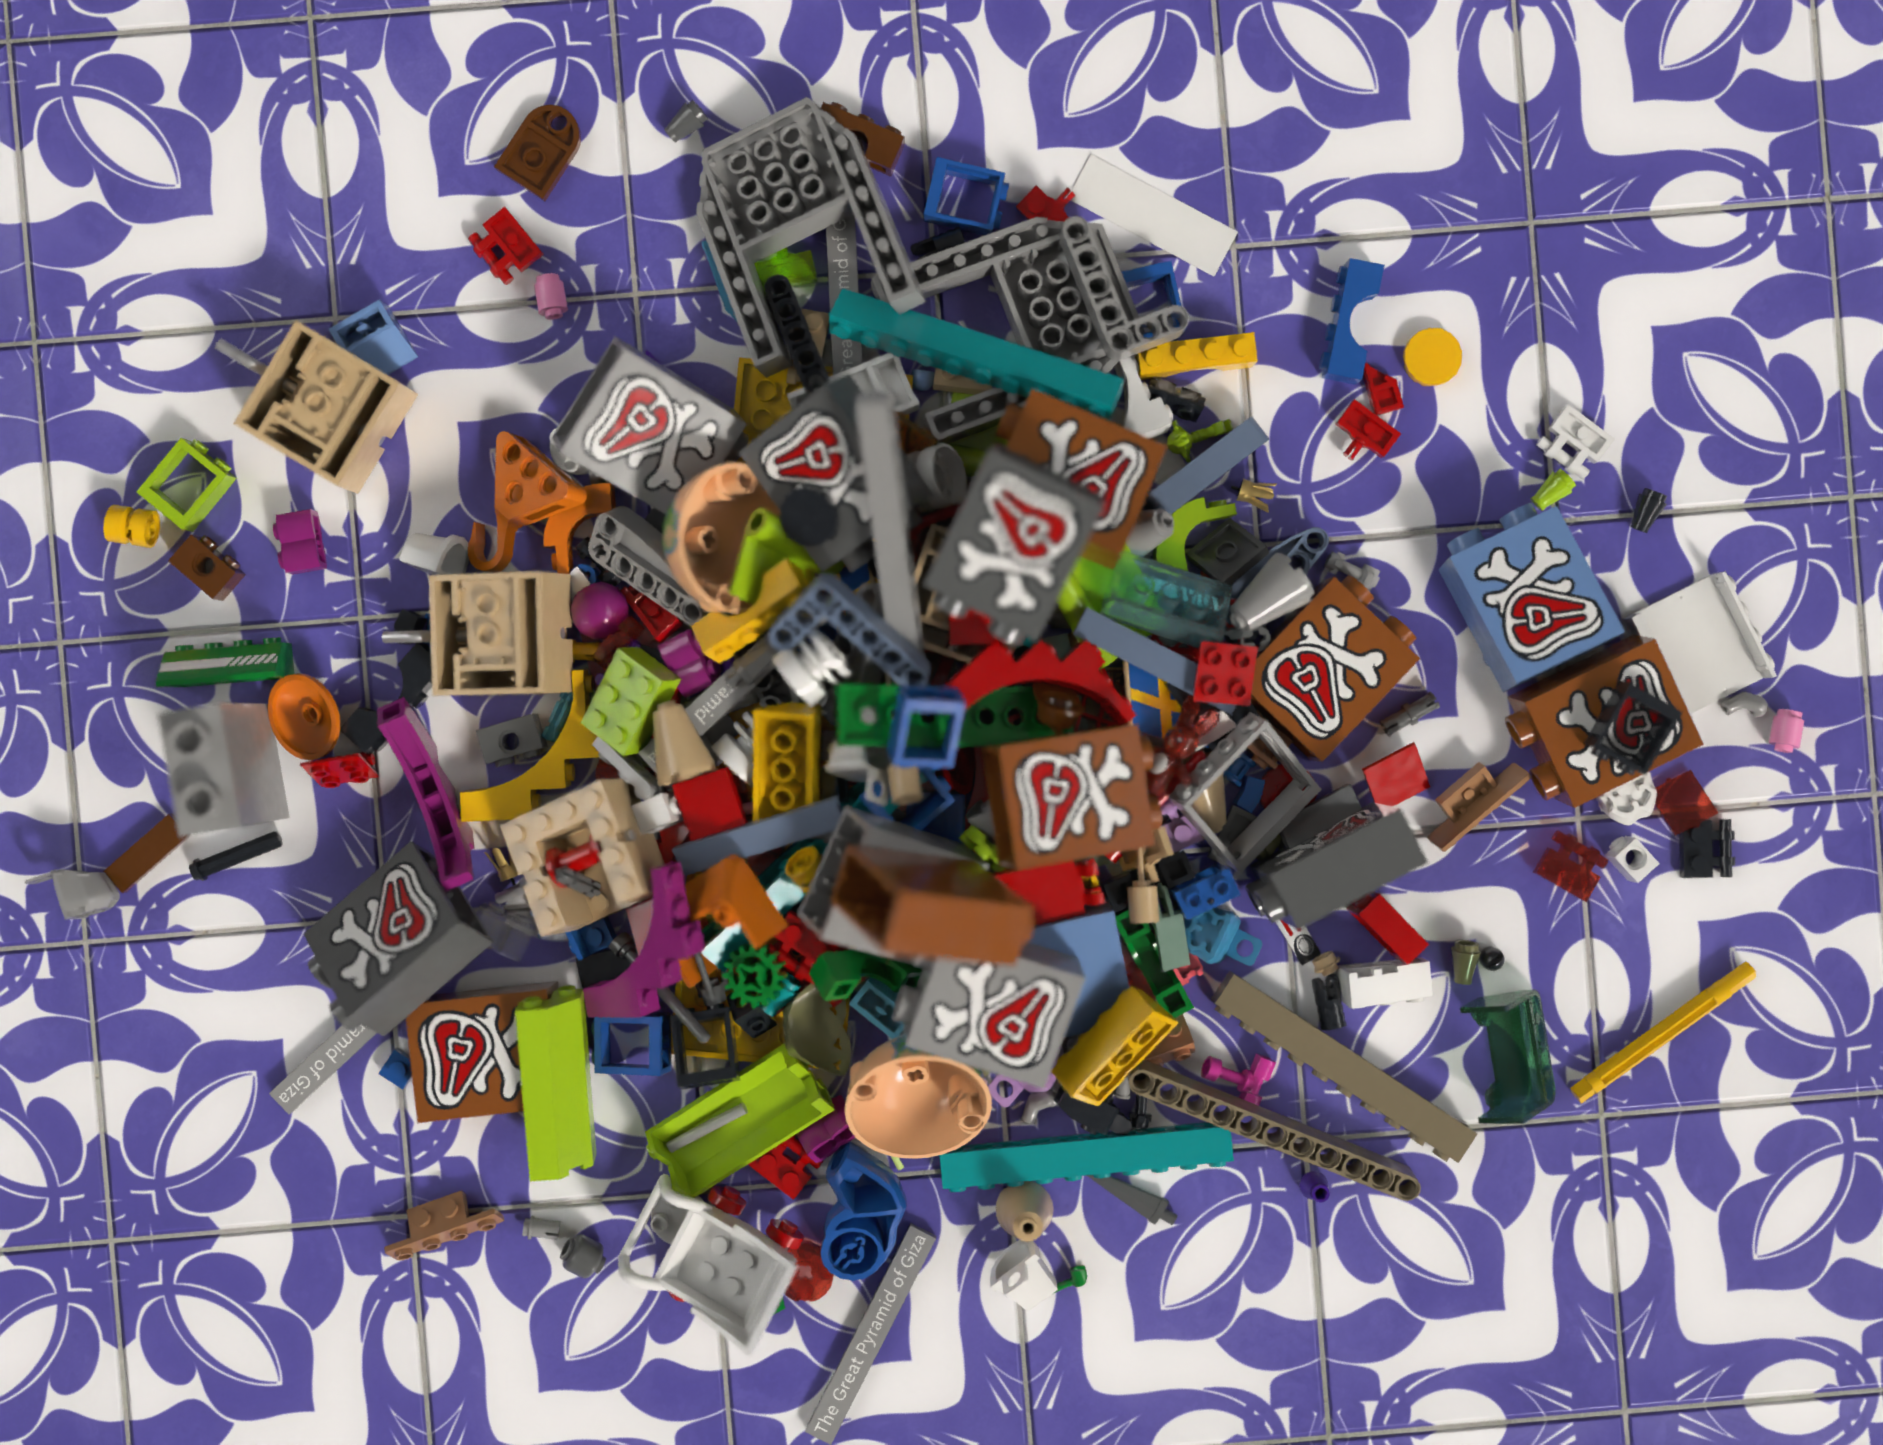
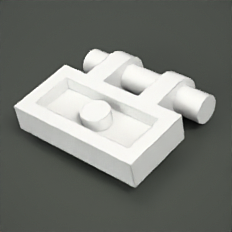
M1568 404L1564 406L1548 428L1549 431L1556 435L1554 441L1551 442L1545 436H1542L1536 445L1544 451L1543 454L1549 459L1554 458L1565 466L1564 470L1570 475L1576 474L1583 480L1590 472L1588 468L1582 465L1587 458L1592 463H1597L1615 438ZM1565 443L1577 451L1574 457H1571L1561 449Z

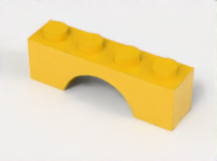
M1254 332L1167 342L1134 355L1139 366L1138 375L1140 380L1157 379L1158 377L1165 378L1178 373L1204 369L1226 371L1252 368L1258 362Z
M786 558L762 575L761 593L754 605L746 612L736 616H726L719 612H710L693 624L691 627L703 654L721 663L731 658L736 651L746 644L752 643L759 635L771 628L776 618L809 586L802 570Z

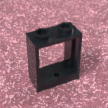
M1619 681L1584 744L1593 748L1591 751L1592 755L1606 762L1609 758L1619 762L1616 768L1631 776L1635 772L1646 775L1680 718L1682 711L1632 683ZM1627 699L1658 715L1633 760L1602 744L1603 739Z
M723 1003L707 1006V1010L695 1012V1008H687L699 1023L724 1020L729 1067L688 1073L683 1031L685 1024L677 1015L670 1016L677 1086L680 1089L684 1090L741 1081L734 1020L729 1007H724Z

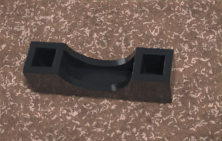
M417 642L398 663L403 677V687L398 699L405 697L412 709L414 707L418 709L425 703L429 697L426 693L432 688L431 648L425 643ZM357 708L340 727V731L364 753L379 752L388 743L378 727L377 711Z

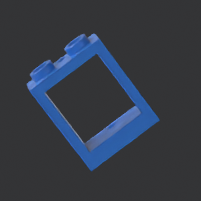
M937 157L925 206L924 222L953 229L959 226L962 231L984 236L993 233V228L999 230L1003 212L998 211L1000 200L1006 201L1009 183L1004 182L1005 173ZM946 175L995 186L987 224L938 213Z
M1172 261L1122 271L1127 288L1163 280L1169 306H1181ZM1171 317L1173 327H1180V322L1176 318ZM1152 331L1145 333L1143 337L1152 338ZM1180 337L1169 342L1178 341Z
M899 685L887 747L893 765L902 768H911L912 766H923L931 769L953 768L966 705L959 688ZM911 711L949 713L942 748L904 747Z
M918 766L919 774L922 773L936 791L899 823L922 830L955 801L948 792L952 787L941 775L938 777L934 775L933 771L935 769ZM876 781L873 784V792L876 797H880L882 794L880 781ZM890 784L888 791V800L892 798ZM866 791L858 797L872 814L894 821L883 806L869 802L866 799Z
M1220 863L1194 873L1196 878L1168 889L1176 910L1180 909L1186 920L1241 896L1230 869ZM1213 898L1214 902L1212 904H1208L1207 901Z
M652 1012L641 1018L594 1017L591 1024V1032L594 1036V1049L591 1055L594 1073L662 1076L670 1072L671 1013ZM610 1023L649 1024V1065L611 1063Z

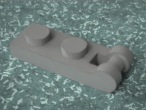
M599 737L592 743L599 751L598 756L607 764L613 765L619 771L618 776L622 780L635 786V794L638 798L649 799L660 793H665L664 786H658L657 778L633 755L622 756Z

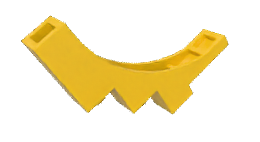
M588 669L572 670L573 702L563 730L546 755L524 774L509 782L489 788L460 792L461 822L513 820L542 806L541 795L536 793V789H561L571 786V781L575 780V767L573 763L570 764V759L600 758L598 756L599 751L592 745L598 736L581 724L590 705V693L594 692L593 675H589Z

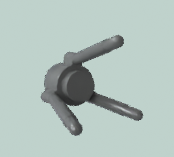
M695 954V959L703 979L702 982H698L695 985L699 998H703L705 1006H712L726 1001L725 991L730 989H725L724 986L728 984V979L722 977V971L721 981H719L718 977L709 978L701 954Z

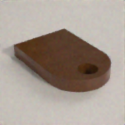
M543 105L537 107L524 119L494 168L545 202L580 148L581 131L577 121L569 111L560 106ZM556 117L566 118L567 124L564 129L554 130L552 128V121Z

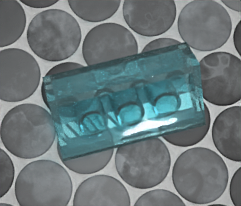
M1123 551L1108 581L1100 614L1115 622L1199 648L1201 641L1219 643L1222 639L1233 586Z

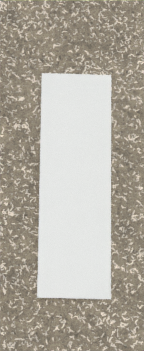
M1093 154L1087 160L1071 191L1076 195L1071 201L1212 276L1216 275L1238 233L1232 228Z

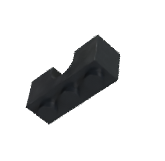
M1183 849L1175 852L1173 855L1160 859L1154 864L1160 881L1151 885L1162 883V886L1166 885L1170 889L1196 878ZM1138 868L1130 869L1100 882L1115 913L1129 907L1127 887H1133V881L1139 880Z

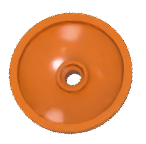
M303 673L284 676V678L279 679L275 683L268 699V717L273 733L279 743L289 753L304 760H315L330 753L339 738L340 715L337 704L329 690L316 678Z

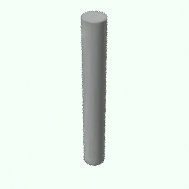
M740 1103L666 1143L667 1148L672 1153L747 1114V1107L744 1103Z

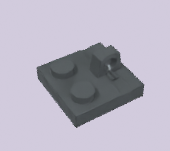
M1229 517L1190 549L1186 555L1192 564L1223 589H1227L1236 579L1240 578L1269 554V550L1264 543Z

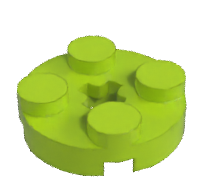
M973 825L966 829L959 837L970 850L973 849L976 855L989 864L993 872L1009 869L998 866L995 844L993 845L987 840V837Z

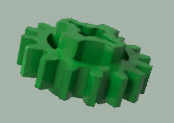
M745 943L739 947V951L734 950L729 954L731 959L724 962V966L729 970L724 972L722 977L729 979V983L724 988L733 989L732 999L738 996L741 997V1006L751 1001V1006L755 1009L760 1005V1002L766 1007L771 1003V999L775 1001L781 996L778 991L786 988V984L781 980L785 979L788 973L781 971V967L786 962H778L776 960L779 955L778 951L771 954L769 953L768 944L761 949L759 947L755 949L753 944L749 948ZM752 957H758L762 960H754ZM754 971L758 974L756 979L752 976ZM748 990H755L757 993H752Z

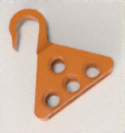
M507 431L500 432L496 437L494 508L497 517V552L490 561L486 560L484 555L485 525L478 522H473L472 534L468 543V558L471 564L476 569L489 573H498L508 566L513 556L515 535L519 528L583 504L586 500L585 489L529 440Z

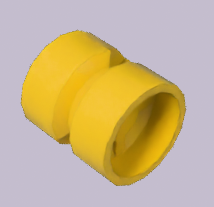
M115 504L108 508L103 524L104 536L107 541L128 544L130 542L134 546L146 548L155 546L161 528L160 516L157 511L140 508L134 511L132 507Z
M812 846L803 847L794 853L785 867L787 876L800 887L805 895L823 858L815 847Z

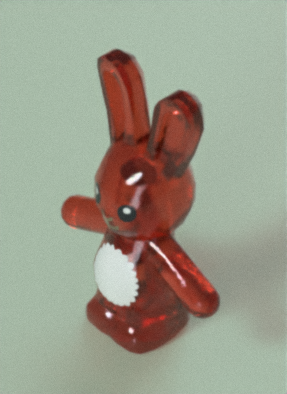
M1193 695L1185 699L1176 725L1170 728L1164 736L1163 747L1152 746L1154 754L1153 766L1150 770H1144L1147 790L1161 798L1164 797L1169 783L1173 780L1175 774L1182 785L1188 786L1191 784L1192 777L1181 759L1188 758L1196 751L1199 739L1214 729L1221 718L1217 710L1210 709L1192 726L1199 710V701H1193Z

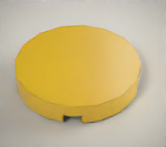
M1427 328L1417 332L1408 340L1403 350L1405 371L1414 382L1422 386L1432 387L1447 383L1457 374L1462 364V350L1459 341L1450 332L1441 328Z

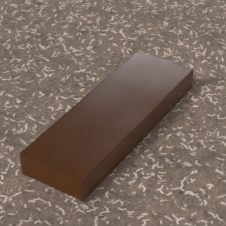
M170 813L103 872H105L121 893H126L191 835L179 837L176 817L173 813Z

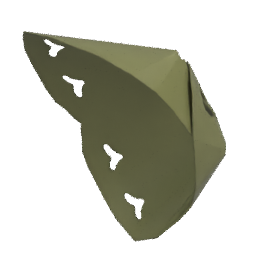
M810 984L783 1009L785 1047L791 1057L832 1075L844 1076L849 1068L851 1059L850 1039L843 1027L847 1013L845 998L835 1007L837 1014L834 1015L833 1011L829 1009L832 1007L828 1002L829 1000L824 1001L815 984ZM838 1038L840 1039L839 1046H841V1050L834 1046ZM841 1060V1063L838 1065L839 1070H837L833 1064Z

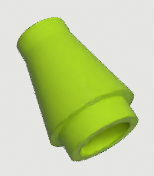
M1559 469L1556 473L1552 471L1536 494L1530 499L1539 510L1543 511L1546 507L1571 494L1576 484L1564 470Z

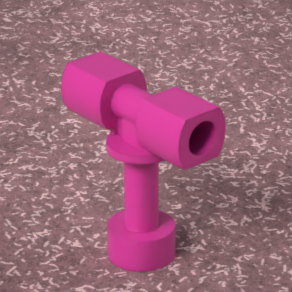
M1256 1053L1250 1070L1244 1069L1239 1073L1222 1067V1060L1208 1056L1202 1065L1201 1077L1212 1082L1221 1078L1237 1084L1238 1091L1241 1092L1239 1098L1259 1106L1262 1097L1258 1093L1263 1081H1269L1276 1062Z

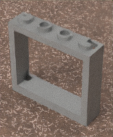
M1250 712L1245 718L1240 720L1237 727L1226 738L1217 744V747L1207 758L1199 762L1196 769L1176 786L1169 799L1227 865L1241 873L1322 789L1269 723ZM1259 736L1293 780L1227 848L1191 805Z

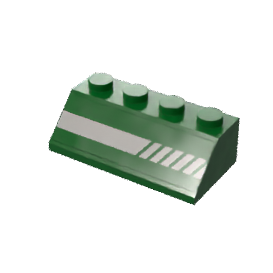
M281 637L264 638L263 644L252 645V640L233 641L234 646L223 647V642L205 643V649L194 650V645L175 646V651L164 652L155 681L156 687L181 688L281 679L284 676L294 674L292 643L281 642Z

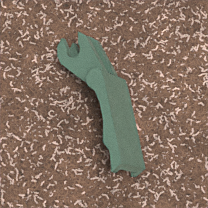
M1158 883L1157 892L1165 913L1161 914L1159 906L1160 921L1153 922L1152 925L1156 935L1161 972L1190 965L1182 912L1180 909L1173 911L1166 885L1162 886V883Z

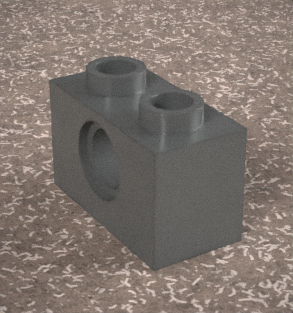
M529 714L476 730L485 763H495L496 768L513 763L512 757L523 754L524 759L541 755L540 749L548 747L546 739L542 737L543 729L538 714ZM512 733L516 734L519 738V745L515 750L507 745V738Z

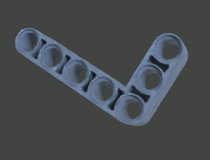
M826 573L818 576L776 618L769 632V641L774 648L782 651L789 650L825 617L900 685L926 686L931 670L928 659L832 574ZM819 589H828L832 595L825 596L820 593ZM799 609H807L811 615L805 616L800 613ZM842 609H849L855 615L847 616L842 612ZM779 629H787L791 635H784ZM864 630H873L877 633V636H869ZM895 650L900 654V656H891L887 653V651ZM909 671H919L922 674V676H913L910 674Z

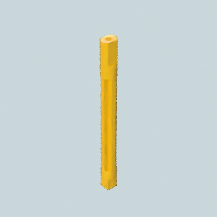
M1746 961L1584 1076L1582 1080L1570 1088L1571 1093L1581 1104L1594 1094L1599 1093L1757 977L1755 969Z

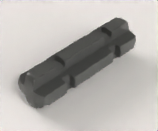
M567 866L556 869V882L590 898L601 894L600 882Z

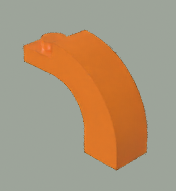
M611 483L584 486L586 500L583 504L548 518L544 531L543 546L548 549H556V553H552L551 561L552 568L557 570V573L569 574L574 568L572 542L578 527L586 520L598 517L616 508L615 486Z

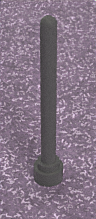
M627 932L619 934L609 945V949L617 957L621 956L622 959H627L631 964L638 956V953L635 951V941ZM668 987L657 988V994L701 1043L708 1042L710 1039L709 1033Z

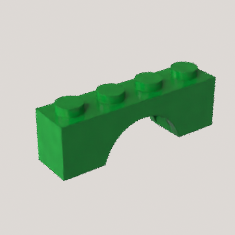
M1129 907L1116 913L1114 912L1117 930L1155 1001L1174 1018L1193 1009L1194 1007L1174 971L1161 972L1157 941L1149 923L1131 924L1129 920Z
M850 949L840 952L827 951L821 953L809 974L824 1001L848 998L861 980V977L877 979L886 984L895 993L900 992L903 985L916 989L923 968L866 951Z

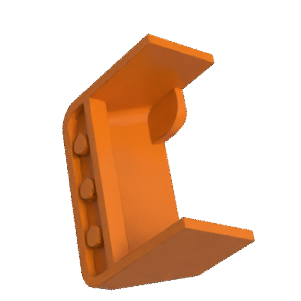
M736 854L727 856L684 885L690 921H697L711 912L715 920L726 928L734 927L739 923L755 949L788 926L745 860ZM701 954L707 974L709 975L718 967ZM695 955L679 959L682 979L690 989L702 980Z

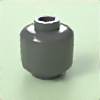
M584 1234L577 1235L575 1238L570 1237L560 1254L564 1269L584 1279L590 1277L594 1272L599 1273L606 1261V1257L603 1256V1245Z

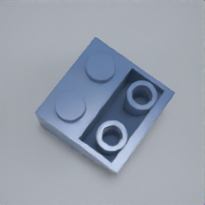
M380 299L328 329L339 347L386 375L418 358L417 353L390 307Z

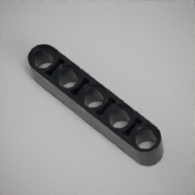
M774 275L765 282V293L808 398L818 390L814 388L829 383L830 379L790 281L783 275Z

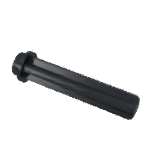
M273 831L205 859H194L193 863L189 865L190 873L194 880L200 879L205 881L209 875L280 848L283 845L282 837L277 831Z

